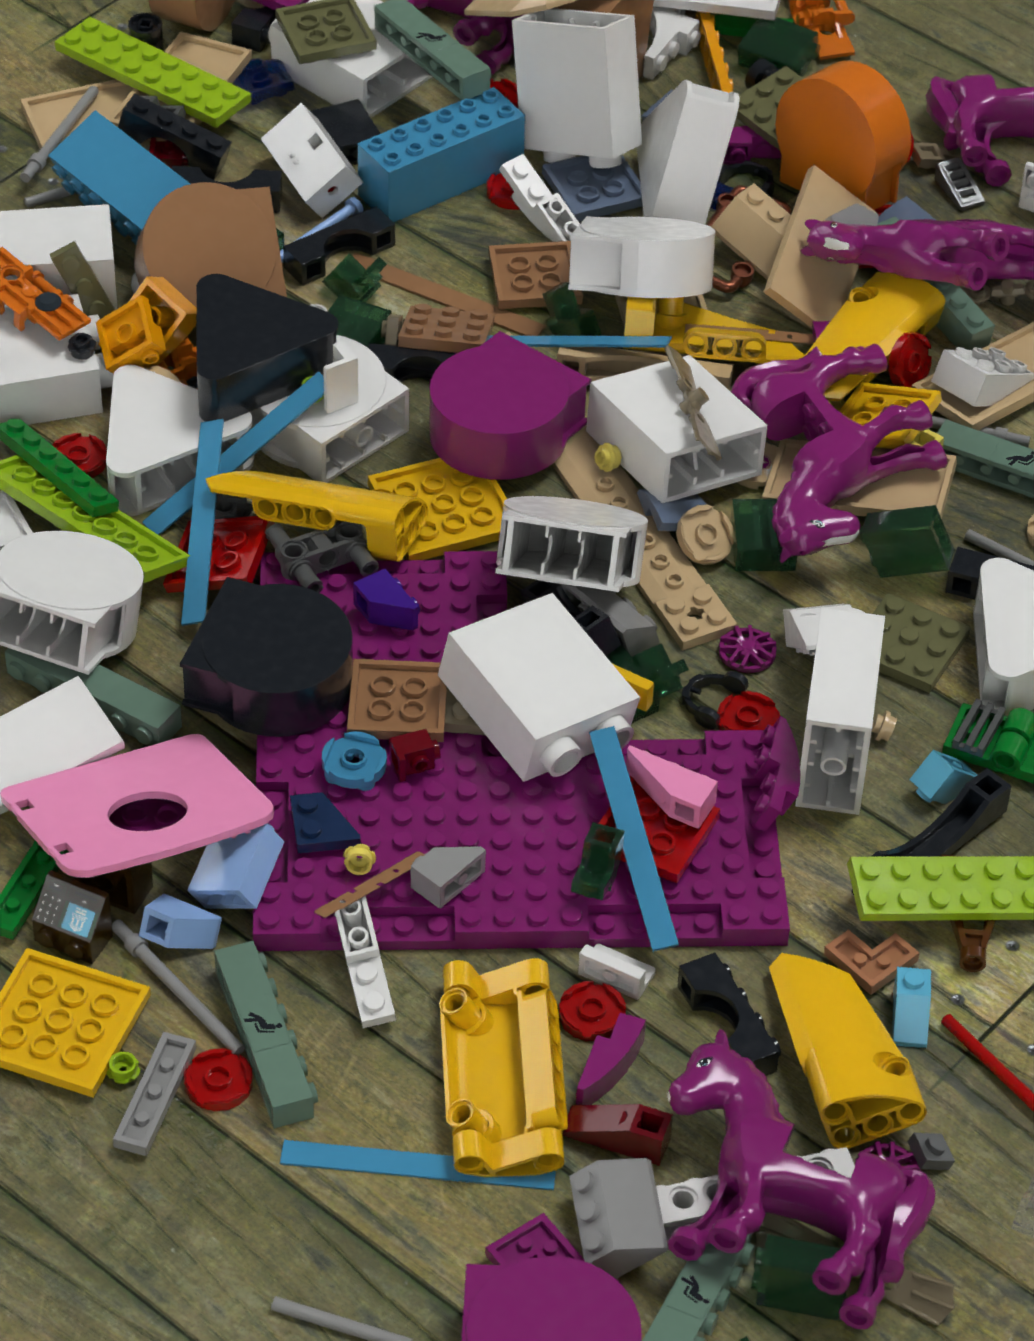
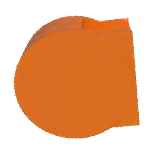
M840 61L791 85L781 97L776 112V136L782 154L780 182L800 190L807 170L815 165L873 210L888 202L896 203L899 173L904 168L910 153L911 129L905 107L898 93L888 80L866 64L855 61Z

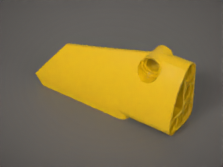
M891 272L875 273L861 287L851 290L847 301L826 326L805 356L816 346L823 355H837L849 346H863L866 348L872 344H878L886 356L887 365H889L892 347L900 336L907 332H916L925 336L937 325L945 306V297L939 289L922 279L905 278ZM872 373L864 376L849 374L830 386L825 391V397L827 400L840 402L861 382L870 383L877 375Z
M627 297L624 336H671L672 339L668 344L670 347L681 354H688L694 358L766 363L774 360H797L805 356L791 342L765 340L764 336L757 332L693 327L685 333V324L769 330V334H775L777 330L740 321L684 303V297ZM623 347V349L666 352L665 347Z
M233 471L205 478L210 492L252 499V507L255 514L266 521L319 530L332 529L337 521L362 524L366 527L367 550L371 552L374 558L400 562L423 529L427 520L428 507L424 500L417 497L393 494L390 490L383 488L367 490L261 471Z
M781 953L769 966V970L805 1077L808 1079L820 1119L832 1146L837 1149L844 1147L849 1149L921 1122L927 1114V1109L910 1062L907 1058L903 1057L851 974L814 959Z

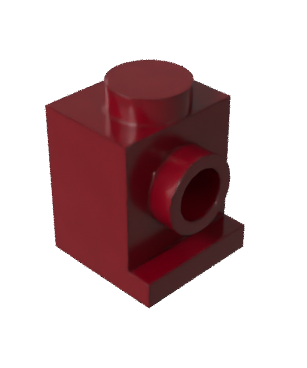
M151 138L149 152L172 169V166L189 165L187 157L177 145L170 141H157V138Z
M427 729L389 738V760L399 782L406 781L407 775L434 769L435 760L441 758L438 742L431 740Z

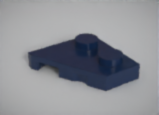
M323 792L290 795L297 854L347 849L349 846L361 844L360 834Z

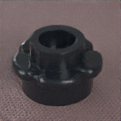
M77 333L68 340L69 344L67 347L74 358L84 360L93 356L97 343L91 335Z

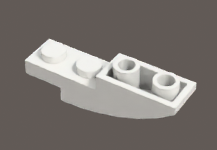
M522 154L502 164L499 171L513 189L514 193L511 198L525 216L553 242L571 241L570 235L580 223L559 193L551 194L525 155Z
M366 896L349 906L336 911L335 916L362 1027L367 1028L396 1021V1016Z

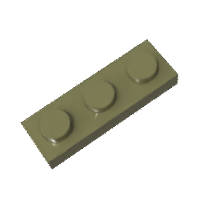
M75 241L49 254L70 292L78 294L83 313L87 316L98 314L101 319L115 311L113 304Z

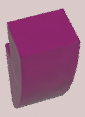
M619 1013L610 1039L596 1036L577 1086L576 1105H592L610 1091L627 1073L644 1042L646 1019Z

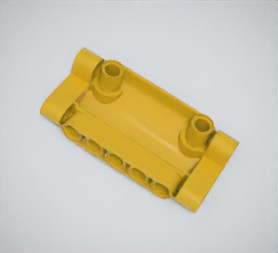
M531 958L481 975L477 973L469 962L455 960L447 963L443 967L444 994L440 999L439 1007L446 1108L445 1118L452 1127L455 1170L463 1174L479 1177L541 1175L560 1169L565 1163L562 1131L567 1129L568 1119L559 1013L556 999L550 990L547 962L539 958Z

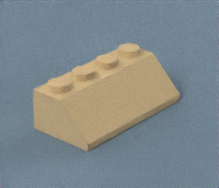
M753 183L735 196L711 227L715 230V235L744 261H748L759 274L768 280L791 215Z

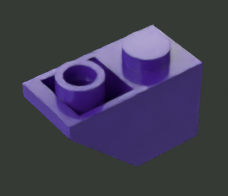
M386 569L353 582L354 605L369 623L407 630L418 628V614H420L418 602L404 591L401 582L397 578H393Z

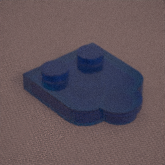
M259 58L251 59L233 82L235 86L251 93V102L248 105H255L262 102V100L274 96H283L295 90L290 74L283 62L278 59L266 61Z

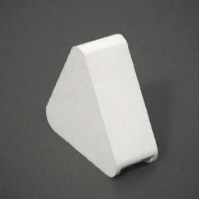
M683 80L644 119L641 124L642 145L637 147L644 217L679 219L705 225L738 113V93H728Z
M137 365L122 366L113 374L106 456L108 492L119 500L118 509L130 517L160 507L196 476L200 424L205 422L199 416L198 389ZM250 412L224 422L221 454L252 427V415ZM254 456L248 459L236 471H249L253 467Z
M991 558L981 566L973 610L979 693L982 705L986 706L988 702L992 703L996 710L1000 706L1006 708L1005 716L1008 717L1009 712L1015 708L1034 709V570L1005 558Z

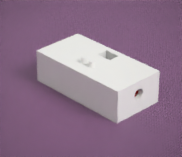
M302 103L261 138L302 199L321 218H324L363 183L321 122Z

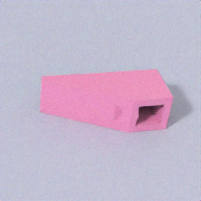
M631 745L627 748L626 767L628 773L669 817L699 829L716 803L718 781Z

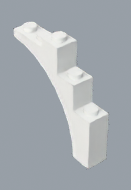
M653 6L650 28L654 40L644 56L643 77L653 80L660 71H664L672 57L675 58L678 53L687 55L693 47H697L701 39L699 20L685 16L684 9Z

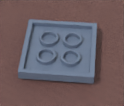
M621 155L622 163L611 168L591 167L589 165V156H578L542 165V175L555 194L559 193L578 222L583 221L587 216L600 217L643 206L640 181L623 155Z

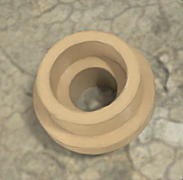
M886 710L883 715L877 714L872 725V732L875 733L874 740L880 741L882 739L888 741L897 722V718L891 716V712Z

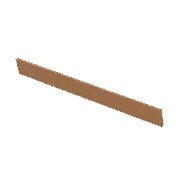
M356 252L344 264V267L444 306L457 307L460 311L469 312L475 309H482L489 314H495L494 325L523 336H539L546 328V325L505 309H498L495 305Z

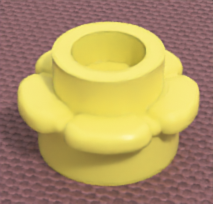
M610 443L600 445L595 452V463L605 472L618 468L621 463L619 448Z
M365 844L349 846L344 851V864L352 874L364 875L371 870L372 864L376 862L375 853L370 851L369 846Z

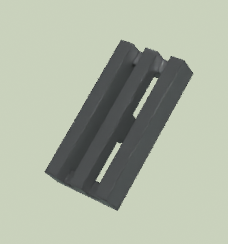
M976 698L953 739L952 748L982 758L1005 717L1006 708L1000 706L996 710L994 709V704L988 702L984 706L982 705V700ZM980 713L981 716L977 721L974 729L972 730L969 738L967 739L966 743H963L976 717ZM989 717H992L993 720L978 747H974L973 745Z

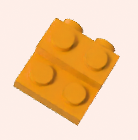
M143 295L138 296L96 321L106 370L113 374L118 368L125 365L142 366L144 364H154L159 361V355L166 352L162 329L154 323L149 299Z

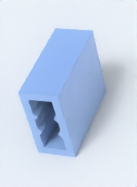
M267 823L252 829L249 834L241 833L236 838L230 837L206 845L187 891L205 909H257L284 840L274 831L273 826Z

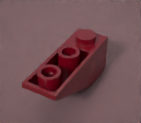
M641 1104L572 1105L567 1115L568 1127L562 1131V1134L565 1137L635 1159L647 1158L651 1161V1164L660 1166L671 1140L673 1114Z

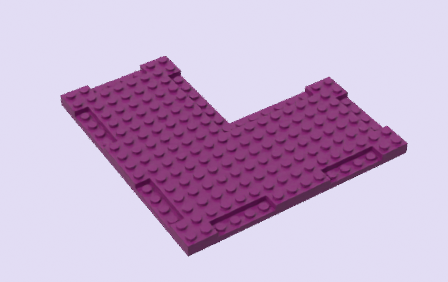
M444 551V560H401L400 562L376 560L379 564L377 572L386 569L393 578H397L401 582L404 591L418 602L420 614H418V628L415 630L377 625L367 621L354 605L353 582L364 578V576L353 561L316 574L323 583V589L320 593L335 602L350 622L353 639V660L372 659L441 663L449 632L507 610V578L504 574L495 573L498 567L496 564L497 551ZM275 552L263 553L260 585L289 584L301 586L298 581L288 580L282 576L280 563L275 557ZM350 697L339 714L326 724L312 731L283 737L257 735L256 787L272 802L274 816L268 824L273 826L274 831L284 840L258 907L253 909V941L257 951L343 950L335 912L324 918L314 912L316 909L346 892L353 894L356 892L353 888L417 851L426 854L434 847L481 846L486 850L485 872L440 909L411 888V870L387 884L378 883L377 885L380 888L366 895L379 950L583 948L585 944L594 947L598 943L609 948L651 947L627 863L588 847V838L610 807L595 752L582 757L578 764L564 775L553 777L549 772H546L523 782L486 735L444 732V742H438L441 758L435 760V768L422 773L407 775L406 781L399 782L389 760V740L378 739L379 745L383 750L385 748L387 753L386 771L380 780L375 782V786L372 789L362 791L358 788H344L328 783L325 780L322 768V751L326 743L334 737L335 741L344 738V733H347ZM764 730L704 731V739L630 740L621 749L625 764L627 748L631 745L718 781L716 803L714 806L721 809L720 818L678 883L659 876L679 943L678 946L674 947L788 946L790 925L785 880L782 877L776 819L766 832L754 826L757 812L754 811L759 797L763 794V791L760 790L762 781L754 777L758 765L754 763V759L759 749L763 746L760 738ZM354 757L353 760L347 761L351 763H357L359 762V758ZM323 792L360 834L361 844L369 846L370 851L375 853L376 862L372 864L371 870L364 875L350 873L344 864L345 857L343 855L346 849L297 854L290 795Z

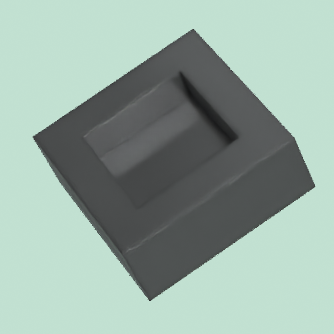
M913 1133L907 1141L920 1169L949 1170L955 1162L942 1134Z

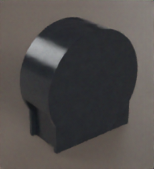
M227 577L180 662V667L183 668L184 682L182 705L217 714L233 727L261 736H293L319 728L339 714L350 697L353 673V639L351 625L347 616L335 602L312 589L289 584L257 585Z

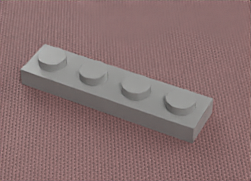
M163 1032L113 1138L114 1148L144 1156L148 1155L184 1077V1071L186 1067L188 1068L196 1051V1040Z

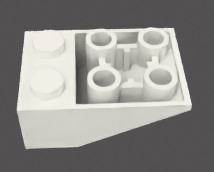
M957 347L956 350H943L931 382L974 407L992 406L1033 380L1034 373L1027 370L1025 363L1006 358V353L1000 349L990 347L989 350H983L973 347L972 350Z
M833 604L784 609L786 646L796 648V653L810 654V656L815 655L821 608L842 610L852 608L851 605Z

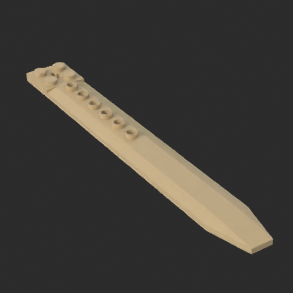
M510 332L505 333L509 336H514ZM587 425L569 438L563 453L551 465L575 499L613 505L645 516L637 494L638 489L622 466L619 465L618 468L605 472L595 463V452L600 444L586 432ZM645 516L648 519L640 582L636 586L681 650L684 651L719 639L722 635L734 630L735 626L738 625L711 586L705 583L668 531H658L653 516ZM690 615H699V616H701V619H697L696 617H689V616H690Z

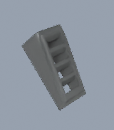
M959 157L939 162L936 165L934 180L960 211L985 204V199Z

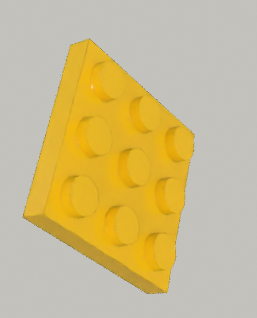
M861 382L839 412L863 426L876 418L884 407L891 404L907 407L911 403L921 400L927 405L932 415L941 403L942 398L941 392L937 390ZM902 429L886 435L876 447L892 448L894 450L904 444H911L920 431Z

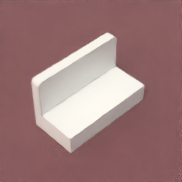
M344 341L333 344V363L323 368L324 409L328 414L358 403V357Z
M599 943L594 947L585 944L579 953V975L599 984L611 985L620 993L639 1000L655 975L656 969Z

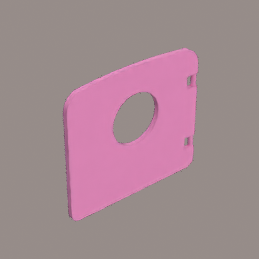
M200 734L182 736L11 785L0 792L1 801L7 809L16 815L17 820L42 849L52 856L56 861V865L64 873L74 877H94L184 853L230 837L236 838L241 833L249 834L252 829L267 824L274 816L272 802L205 736ZM143 799L171 800L181 804L187 810L185 816L177 823L152 831L122 829L112 824L109 820L110 815L119 807ZM27 806L30 807V809L23 811L20 809ZM64 850H68V851H69V853L62 854V855H61L59 852L64 851Z

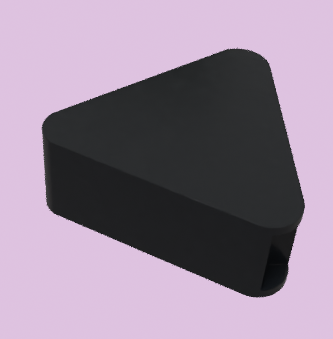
M223 274L206 275L197 282L199 416L205 422L223 419L226 422L287 397L302 386V381L305 378L314 376L318 371L324 376V366L333 363V344L336 343V334L339 330L338 319L333 314Z

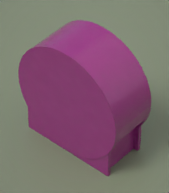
M499 331L479 347L470 348L451 356L434 372L430 381L429 434L431 445L436 454L446 464L471 476L506 480L537 473L553 464L563 453L567 440L587 425V418L585 417L586 387L590 384L591 379Z
M561 1256L534 1257L519 1261L510 1266L466 1264L462 1341H641V1321L633 1299L614 1277L595 1265L582 1260Z

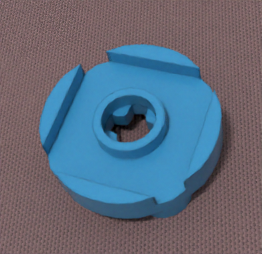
M347 732L344 733V738L335 741L334 737L323 748L322 768L325 780L328 783L344 788H358L359 790L367 791L375 786V782L380 780L386 771L385 748L383 750L379 745V740L368 733ZM354 757L359 758V762L357 763H351L347 761L353 760Z

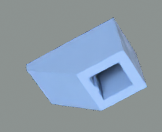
M162 894L145 906L139 936L166 948L213 949L216 947L222 917L167 894Z

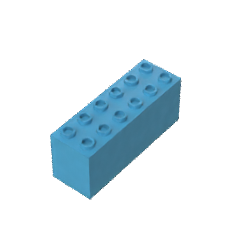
M492 87L481 95L458 101L358 143V175L363 183L358 187V196L371 208L377 206L388 218L396 222L485 184L492 174L495 173L497 175L501 173L499 169L502 164L524 154L525 114L495 87Z
M96 110L48 155L54 164L52 170L63 180L61 185L71 195L74 193L78 194V198L85 206L109 204L110 221L114 223V227L122 236L126 237L129 235L132 237L131 240L135 245L150 213L159 201L172 191L190 184Z

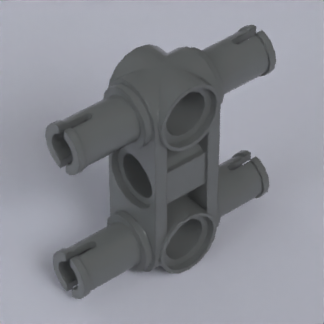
M337 521L332 529H318L290 539L281 524H273L265 532L266 538L275 548V557L280 563L282 576L288 580L298 581L301 587L312 589L319 593L323 589V583L316 576L318 573L352 561L364 577L376 573L379 569L378 562L367 550V540L363 536L361 524Z

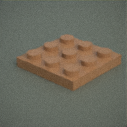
M571 241L489 246L488 255L498 309L582 304V290H568Z
M428 304L410 306L398 335V347L454 353L479 347L490 338L494 327L495 314H489L482 309H475L471 312L460 311L459 308L447 306L443 309L431 308Z
M354 659L347 732H364L377 739L389 740L391 737L427 729L431 740L444 742L447 686L438 676L441 663Z

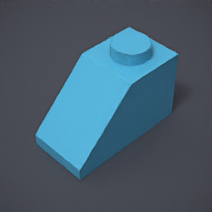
M932 750L909 780L918 787L916 793L925 801L947 804L954 800L965 784L976 777L977 774L962 760Z
M897 967L893 989L892 1039L896 1046L927 1048L931 1003V969Z

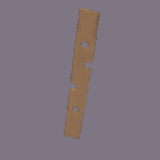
M685 324V333L693 327L757 332L763 335L765 340L814 344L813 334L775 331V334H769V330Z
M419 851L415 852L353 888L356 890L353 894L346 892L314 912L326 918L334 912L349 906L380 888L377 885L378 883L387 884L409 871L415 859L425 854Z

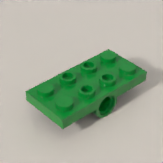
M963 703L945 740L942 753L1034 783V713L1024 708L1011 710L1008 717L1005 716L981 758L952 748L953 739L972 705ZM980 713L976 717L963 743H966L967 739L969 738L972 730L974 729L977 721L981 716ZM989 717L973 745L974 747H978L993 720L992 717Z

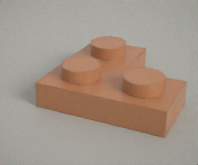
M849 929L824 948V955L841 970L850 973L854 981L870 995L896 977L897 967L909 968L918 962L920 954L897 933L890 936L874 949H871Z

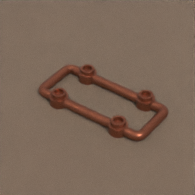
M737 186L730 193L719 195L716 205L717 210L706 225L711 227L735 196L748 187ZM772 198L790 215L792 214L787 204ZM748 261L736 262L732 266L731 280L727 282L713 276L712 288L724 293H732L739 287H746L752 281L754 274L753 266Z

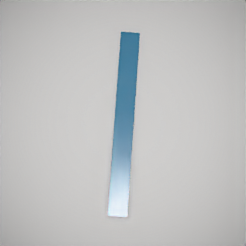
M511 336L529 347H666L672 339L671 336Z
M318 371L224 451L220 458L219 474L236 471L324 395V376ZM195 477L143 520L142 523L148 529L161 535L193 507Z
M223 419L201 422L188 548L190 556L187 559L182 626L202 623L206 616L217 493L210 492L205 478L219 474Z
M612 726L589 732L652 951L678 946V939L615 727Z
M284 1140L280 1164L544 1190H554L556 1171L532 1176L479 1177L463 1174L455 1170L453 1156L292 1140Z

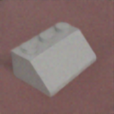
M561 584L570 601L581 612H584L593 605L609 615L621 643V646L614 651L630 665L634 666L660 643L656 629H658L656 623L648 615L642 616L638 613L634 604L626 597L621 599L615 591Z
M649 1159L597 1160L569 1176L585 1262L601 1268L617 1279L669 1250L652 1164Z

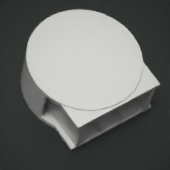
M587 216L570 235L571 250L568 290L595 291L610 295L640 298L688 297L704 294L712 290L715 230L710 226L692 221L658 217L607 218Z
M522 496L506 499L503 503L496 559L498 567L495 573L619 592L622 587L633 586L640 582L648 519L637 512L625 508L579 499L546 496Z
M43 531L27 534L10 541L0 550V645L89 675L103 659L114 656L126 649L136 636L144 579L140 563L123 547L101 537L80 532Z

